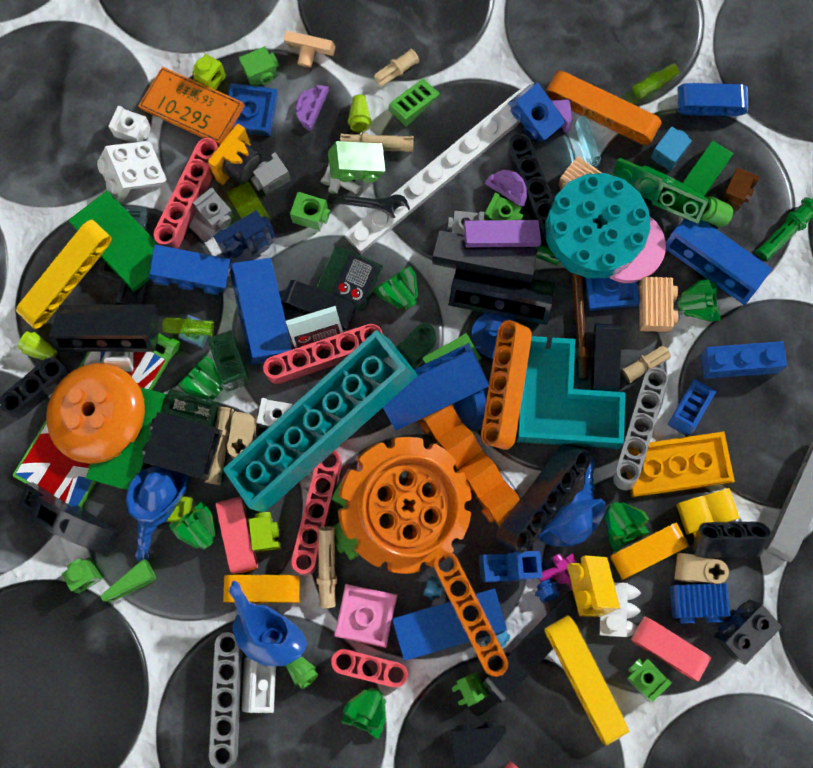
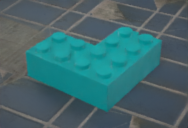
M532 336L517 427V442L620 449L624 444L625 392L573 389L575 339L552 338L549 349H544L547 337Z

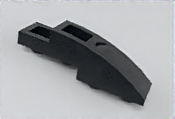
M26 483L18 506L31 514L30 520L79 546L102 554H108L117 530L80 506H69L36 483Z

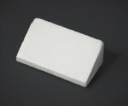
M248 657L244 658L242 712L274 713L276 666H264Z

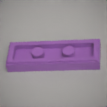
M539 220L465 221L463 225L466 247H539L541 244Z

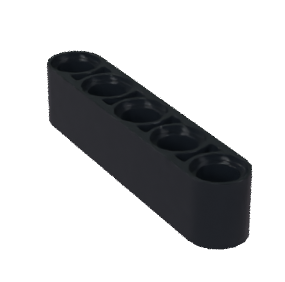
M515 134L509 141L508 158L513 171L518 173L524 180L527 192L525 202L532 220H539L542 245L548 246L545 229L547 217L541 216L539 212L542 210L549 212L554 199L531 140L525 134ZM521 146L525 150L516 151L514 147ZM529 167L533 172L525 173L522 169ZM539 189L542 194L534 195L530 190Z
M566 444L562 445L501 524L496 535L497 542L520 553L527 551L588 469L591 461L590 453L584 449Z
M572 591L565 595L506 657L508 668L505 673L500 676H491L489 674L481 683L500 704L553 650L544 628L567 615L572 618L576 625L584 618V616H579ZM502 662L493 671L499 670Z

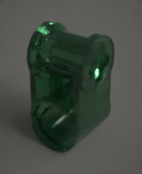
M427 323L419 324L396 346L413 370L421 363L422 358L434 348L437 340L435 329ZM429 333L430 340L423 339L421 341L420 335L426 336Z

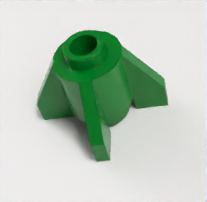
M410 266L406 269H401L373 289L379 298L393 305L397 310L401 308L404 311L408 310L417 303L415 299L419 296L416 274Z
M710 280L698 281L686 291H683L681 297L678 298L679 311L683 312L685 317L691 316L709 322L720 321L721 317L717 308L716 297L717 282L710 283Z
M205 356L177 386L184 392L202 397L204 400H207L209 397L214 400L223 390L220 386L223 381L219 377L214 362Z
M199 502L192 511L188 512L181 519L169 524L176 537L193 546L194 549H206L215 541L213 538L216 535L213 516L202 502Z
M615 502L607 507L604 519L607 524L609 544L614 552H618L626 544L625 542H629L637 536H647L650 533L645 526L650 519L643 510L626 503L619 504V502Z
M375 688L362 690L347 702L343 710L344 715L341 722L346 725H354L367 731L375 739H379L386 721L385 704L387 701L383 698L384 694Z

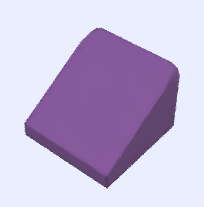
M552 101L566 121L561 126L562 130L565 133L569 132L572 124L570 101Z

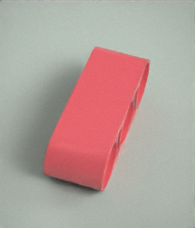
M239 496L216 502L231 574L237 575L257 570L258 561L256 552L252 550L250 525L243 498Z
M643 617L631 638V641L696 682H699L712 659L698 648L647 617Z
M339 650L332 657L331 664L333 669L343 675L390 687H400L408 679L407 668L397 662L350 650ZM342 654L349 655L352 660L351 666L346 670L340 669L337 664V659ZM372 660L377 664L378 670L374 676H367L363 672V665L366 661ZM393 667H399L403 670L404 677L399 683H394L389 679V671Z

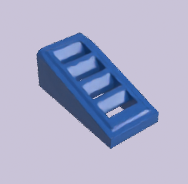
M693 379L669 420L668 426L687 437L691 436L717 391ZM695 391L699 393L700 395L706 397V400H703L702 398L696 396L692 392ZM689 399L690 401H692V402L696 403L697 405L701 406V408L695 406L694 404L688 402L687 400ZM683 408L686 409L687 411H689V412L693 413L694 415H696V417L690 415L689 413L683 411L682 409H683Z

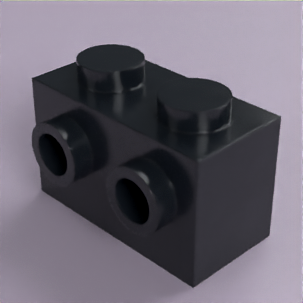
M749 599L738 607L737 612L729 620L720 625L719 631L713 637L732 659L746 665L782 626L763 604Z

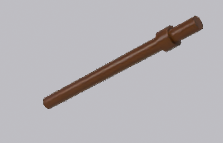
M572 273L576 334L575 360L577 361L578 379L585 380L588 379L587 360L590 359L589 348L586 347L582 276Z

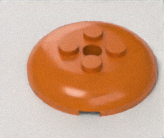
M94 363L75 369L59 382L48 403L46 421L48 432L54 445L65 456L81 463H102L122 454L121 451L130 442H134L141 430L145 414L143 393L138 383L125 370L117 366ZM95 407L94 413L90 416L88 412Z

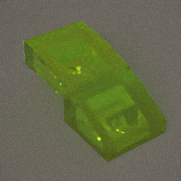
M249 182L226 192L241 219L257 210L261 217L266 216L269 220L266 210Z

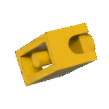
M583 556L580 558L581 563H570L567 565L579 616L603 617L620 609L607 557Z

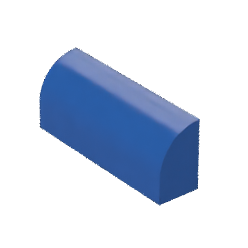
M684 218L666 242L667 251L712 283L717 282L719 288L743 305H746L772 270L767 264L701 219L697 224Z
M265 258L232 263L230 277L249 364L264 363L272 356L292 350L272 259Z
M467 343L414 369L418 376L390 400L383 409L395 431L488 387L489 384L470 344Z
M495 589L475 594L494 633L507 631ZM451 602L392 619L404 661L470 642ZM469 605L464 608L463 617L465 620L471 622L477 618L478 612L474 606ZM485 630L477 632L475 640L489 636L488 632Z

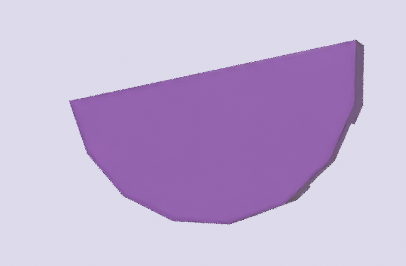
M317 85L316 88L303 91L297 99L295 108L298 120L309 131L312 130L329 92L328 86Z
M510 170L498 171L495 174H491L484 183L519 206L525 205L527 198L526 185L518 173Z

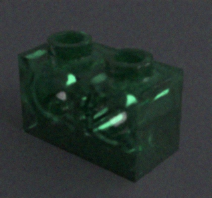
M230 330L207 338L225 390L229 392L251 384L237 340L232 331Z

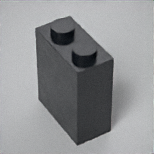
M157 412L156 417L153 418L150 424L151 435L149 441L144 445L142 452L144 458L142 462L208 480L223 430Z

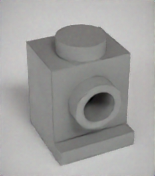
M276 153L271 154L272 160L269 162L265 161L259 164L256 170L253 171L254 176L250 178L258 191L262 189L266 196L291 181L287 168Z
M210 188L193 202L197 212L215 232L227 227L231 223L232 218H234L231 209L213 188Z
M455 211L454 217H449L447 232L464 235V226L461 223L465 221H484L485 212Z

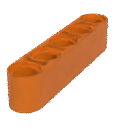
M556 71L545 90L551 101L569 100L571 111L642 145H650L662 124L658 116L564 71Z
M511 320L501 323L498 329L481 431V438L484 444L503 450L511 448L516 439L532 338L531 330L528 327Z
M442 552L434 560L435 572L483 669L491 676H500L508 668L507 658L457 557L451 552ZM442 557L452 559L454 565L451 571L443 572L440 570L438 561ZM455 581L462 582L466 588L464 595L460 597L454 596L450 590L451 584ZM469 605L474 606L478 612L477 618L471 622L463 617V610ZM481 630L487 631L490 636V641L485 646H479L475 641L476 633ZM494 655L499 656L502 660V666L497 671H491L487 665L488 659Z

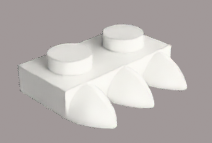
M614 582L620 609L599 617L598 635L630 637L635 633L638 626L627 621V619L638 615L640 610L635 605L628 603L627 600L638 597L641 592L628 583Z

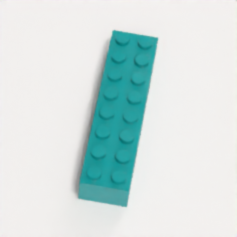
M376 330L224 467L223 470L249 509L266 512L418 375L390 339Z

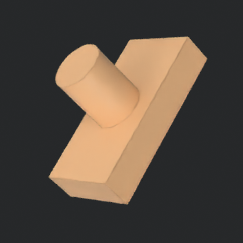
M291 31L285 32V43L288 46L301 49L298 59V65L311 68L315 52L334 55L335 45L331 40Z

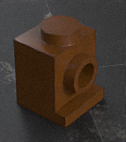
M737 167L730 178L721 201L731 205L733 210H739L743 202H749L754 191L753 188L758 183L760 176Z

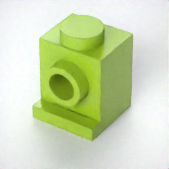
M206 53L193 66V80L214 90L218 88L226 77L222 63Z
M271 512L255 514L256 518L249 519L252 550L254 552L282 549L281 543L275 541V538L279 537L278 523L273 522Z

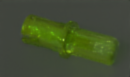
M671 64L657 73L651 72L649 77L632 86L633 91L638 96V99H642L652 91L662 89V85L679 76L680 71L676 64Z
M187 317V319L164 318L162 330L165 333L186 334V337H190V334L213 336L214 321L193 320L191 317Z

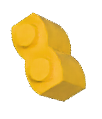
M730 488L693 498L676 505L686 535L693 533L694 538L702 523L733 522L740 518Z

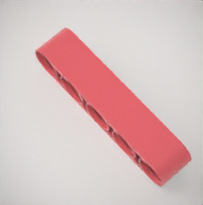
M204 138L197 143L154 231V238L160 246L178 249L197 212L193 202L207 191L214 176L208 160L218 148L213 139ZM214 151L211 155L204 156L205 152ZM203 171L201 176L193 177L196 172ZM193 192L190 198H183L186 193ZM176 214H183V216L180 219L173 220V217ZM173 235L169 241H162L164 236Z
M367 324L272 356L264 362V373L271 383L282 384L338 365L365 341L367 335L374 333L376 330L382 333V330L375 324ZM348 341L355 344L354 348L350 351H345L341 348ZM326 349L331 352L330 356L326 359L317 357L321 350ZM302 357L307 360L306 364L302 367L294 366V361ZM281 366L283 369L280 374L271 375V368Z
M336 450L329 455L337 459L333 467H324L322 461L315 467L292 556L293 569L303 576L311 575L315 572L318 565V538L315 543L307 544L305 543L304 536L309 531H315L318 534L319 527L328 525L333 504L331 498L336 491L342 468V461ZM321 481H328L330 483V489L325 493L317 491V485ZM322 506L324 508V513L320 518L311 517L313 507ZM303 556L311 558V565L306 570H301L298 567V561Z

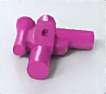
M559 553L551 558L556 567L542 571L543 578L539 579L541 582L555 579L559 584L566 583L573 592L567 565L577 563L574 553L565 559Z

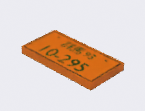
M163 66L139 104V108L142 111L199 137L213 139L219 146L228 136L245 107L243 102Z

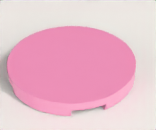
M650 217L651 230L644 249L626 269L608 278L622 283H635L642 280L643 277H649L659 268L665 256L666 241L662 229L653 218Z

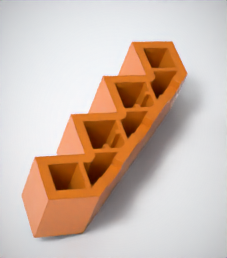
M452 404L417 421L425 434L429 432L437 445L445 449L456 459L454 468L457 472L465 473L470 491L484 508L481 510L489 523L494 521L500 527L520 498L504 481L495 463L482 451L474 434L461 422Z

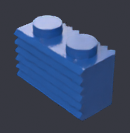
M727 583L674 585L669 588L672 619H680V624L696 623V618H706L707 623L723 622V617L730 616Z

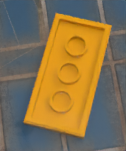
M725 432L649 442L640 476L635 486L630 489L631 498L734 483ZM635 448L627 449L633 456L640 455L639 451ZM626 471L627 479H633L631 473Z

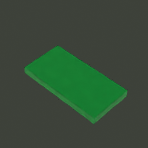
M105 191L68 219L76 231L87 221L94 220L112 237L110 245L100 257L133 292L150 280L148 275L154 245L159 244L108 191Z
M140 387L144 397L145 414L138 436L133 443L130 442L121 451L122 454L106 462L90 464L86 479L128 491L130 482L145 468L146 463L142 462L144 458L142 452L144 445L149 441L151 435L150 424L153 418L156 417L157 412L163 413L168 395Z

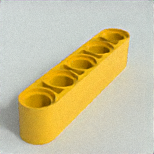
M94 220L84 223L18 304L16 312L33 329L42 327L107 249L112 241V237Z
M567 615L544 628L550 644L602 743L608 746L630 732L572 618Z

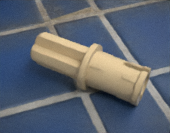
M410 49L398 59H392L389 65L374 75V78L380 86H384L395 77H401L404 71L419 62V58L415 51Z
M661 346L646 356H639V360L621 369L622 375L628 383H631L644 375L649 369L657 367L670 359L671 354L666 347Z

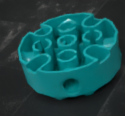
M607 173L585 174L568 182L556 195L545 222L546 242L551 252L554 253L555 257L562 262L561 265L568 271L586 278H608L626 269L644 249L651 230L649 209L640 192L626 180Z

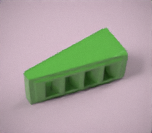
M422 78L389 104V112L406 127L440 96V93ZM424 87L431 95L427 97L420 89ZM416 93L423 99L421 102L414 96ZM411 99L416 106L413 107L408 100ZM403 105L409 109L408 112L402 108Z
M145 559L140 561L101 595L102 601L111 603L155 582L157 578L150 562Z

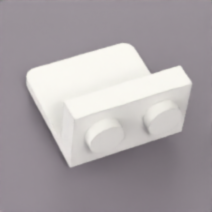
M148 141L105 146L97 162L98 170L103 174L106 181L107 191L119 203L125 201L131 189L163 185L166 181L155 151Z

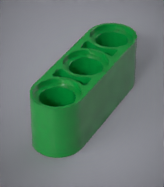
M712 141L683 184L705 197L734 153Z

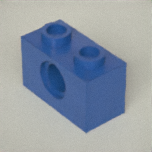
M538 82L528 85L508 102L513 117L521 121L525 127L526 135L535 142L546 140L566 123ZM533 108L538 112L537 120L532 117Z

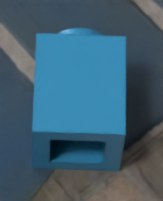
M671 127L654 149L651 159L671 172L687 151L692 140L682 130H676Z

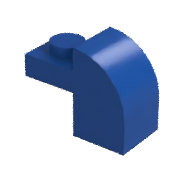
M540 551L479 556L481 583L518 582L543 578Z

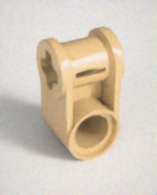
M236 411L233 413L227 443V450L232 459L239 455L235 448L239 449L241 445L247 448L257 438L260 429L257 424L258 415Z
M677 553L674 580L689 583L720 584L728 578L729 569L721 560ZM716 566L715 569L720 571V576H716L713 579L714 576L709 573V569Z

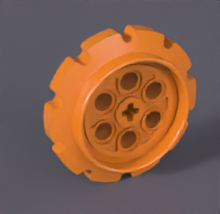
M414 437L392 438L391 445L388 448L384 443H376L363 451L357 457L359 468L356 471L347 470L339 490V497L346 501V506L338 511L340 525L346 538L357 539V544L354 547L356 553L376 567H380L384 562H387L388 570L395 573L419 572L420 565L423 562L430 567H434V560L437 555L445 551L453 553L452 540L455 538L463 539L471 517V512L466 511L464 508L465 502L471 500L470 486L464 472L454 471L453 467L456 464V459L437 444H430L425 449L423 439ZM403 471L408 474V481L405 485H401L399 482V475ZM428 482L431 486V491L427 496H424L422 487ZM384 486L387 490V496L384 500L380 501L377 497V492L379 488ZM403 500L409 501L406 504L408 508L407 510L402 509V507L404 506ZM431 509L433 517L431 521L426 523L424 513ZM387 513L389 522L385 527H381L379 519L382 514ZM410 524L412 533L409 537L405 538L403 536V529L406 525ZM442 557L438 561V564L444 561L447 557Z

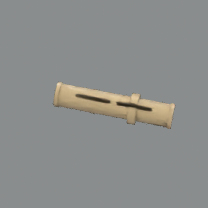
M363 132L362 135L341 134L340 137L342 142L382 144L383 151L413 152V136L368 135V133Z
M228 407L217 408L215 428L223 431L209 479L205 480V483L221 485L234 409Z
M328 526L318 528L319 576L316 577V583L319 585L318 606L321 608H332L336 605L335 528Z

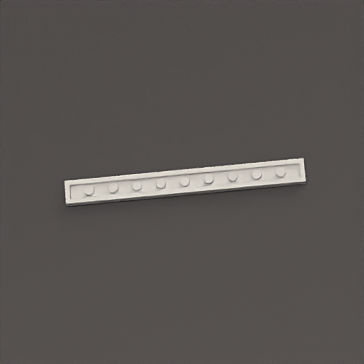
M524 85L392 194L404 196L410 205V210L405 206H400L394 212L395 218H391L386 213L374 209L344 234L345 238L360 254L364 253L516 127L521 121L513 117L508 102L528 85Z

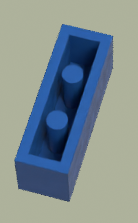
M154 245L148 279H152L153 283L167 286L169 283L179 284L181 289L194 290L195 287L204 289V293L218 295L219 292H223L226 288L230 259Z
M784 341L706 347L700 354L703 379L776 374L787 367Z

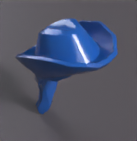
M592 456L590 465L584 473L582 491L576 493L569 505L560 508L556 516L543 528L538 535V539L541 542L553 547L574 546L588 539L601 524L605 514V501L594 499L595 485L593 483L595 462Z
M153 466L141 470L130 482L126 502L129 514L138 520V546L135 553L138 562L144 559L148 560L153 532L159 525L169 519L184 496L190 479L187 474Z
M232 581L228 592L235 600L238 613L232 630L236 644L247 657L264 666H286L300 658L307 646L304 633L290 619L268 606L255 605L249 602L241 589L240 583Z

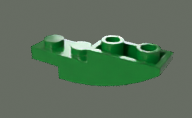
M622 158L617 160L612 176L626 180L640 192L642 197L653 201V205L697 224L700 222L709 202L703 195L683 183L644 165L641 167Z

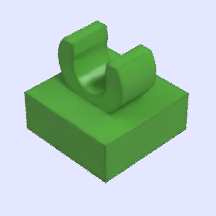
M477 671L456 681L457 685L452 687L453 692L461 690L464 697L458 701L459 705L467 703L468 706H471L488 696L485 688L481 685L482 682Z

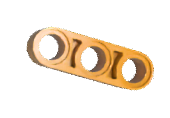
M676 522L611 555L610 558L623 580L688 547L689 544Z
M224 575V603H235V600L228 592L232 581L240 583L242 591L251 603H299L300 576Z

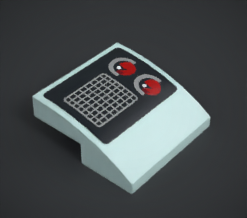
M335 306L286 321L295 349L343 333Z

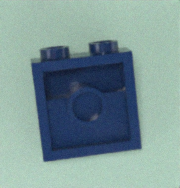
M256 210L213 237L224 258L234 259L239 257L246 248L252 256L256 253L261 254L269 249L273 243L272 239L276 236L267 217H261Z

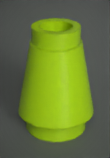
M358 94L352 97L348 124L354 132H365L369 129L372 120L366 97Z
M26 331L17 345L22 354L40 360L51 357L55 358L58 353L53 346L35 332L30 333Z

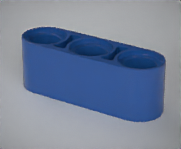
M681 84L677 87L678 112L684 115H744L748 112V87L742 84Z

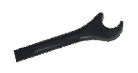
M330 193L327 199L329 203L377 209L386 213L391 218H395L394 212L400 206H405L410 210L407 199L398 194L387 198L372 199Z

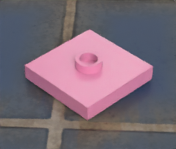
M345 584L334 637L386 648L397 595Z

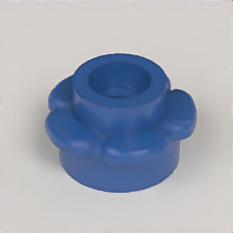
M545 580L536 586L535 596L539 597L541 603L549 602L560 594L557 588L559 584L557 582L552 583L551 580Z

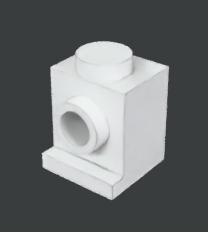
M119 105L108 126L114 137L131 143L143 142L150 133V124L145 116L125 110Z
M262 398L257 424L260 428L268 429L279 419L274 418L273 413L278 410L282 411L283 415L293 404Z

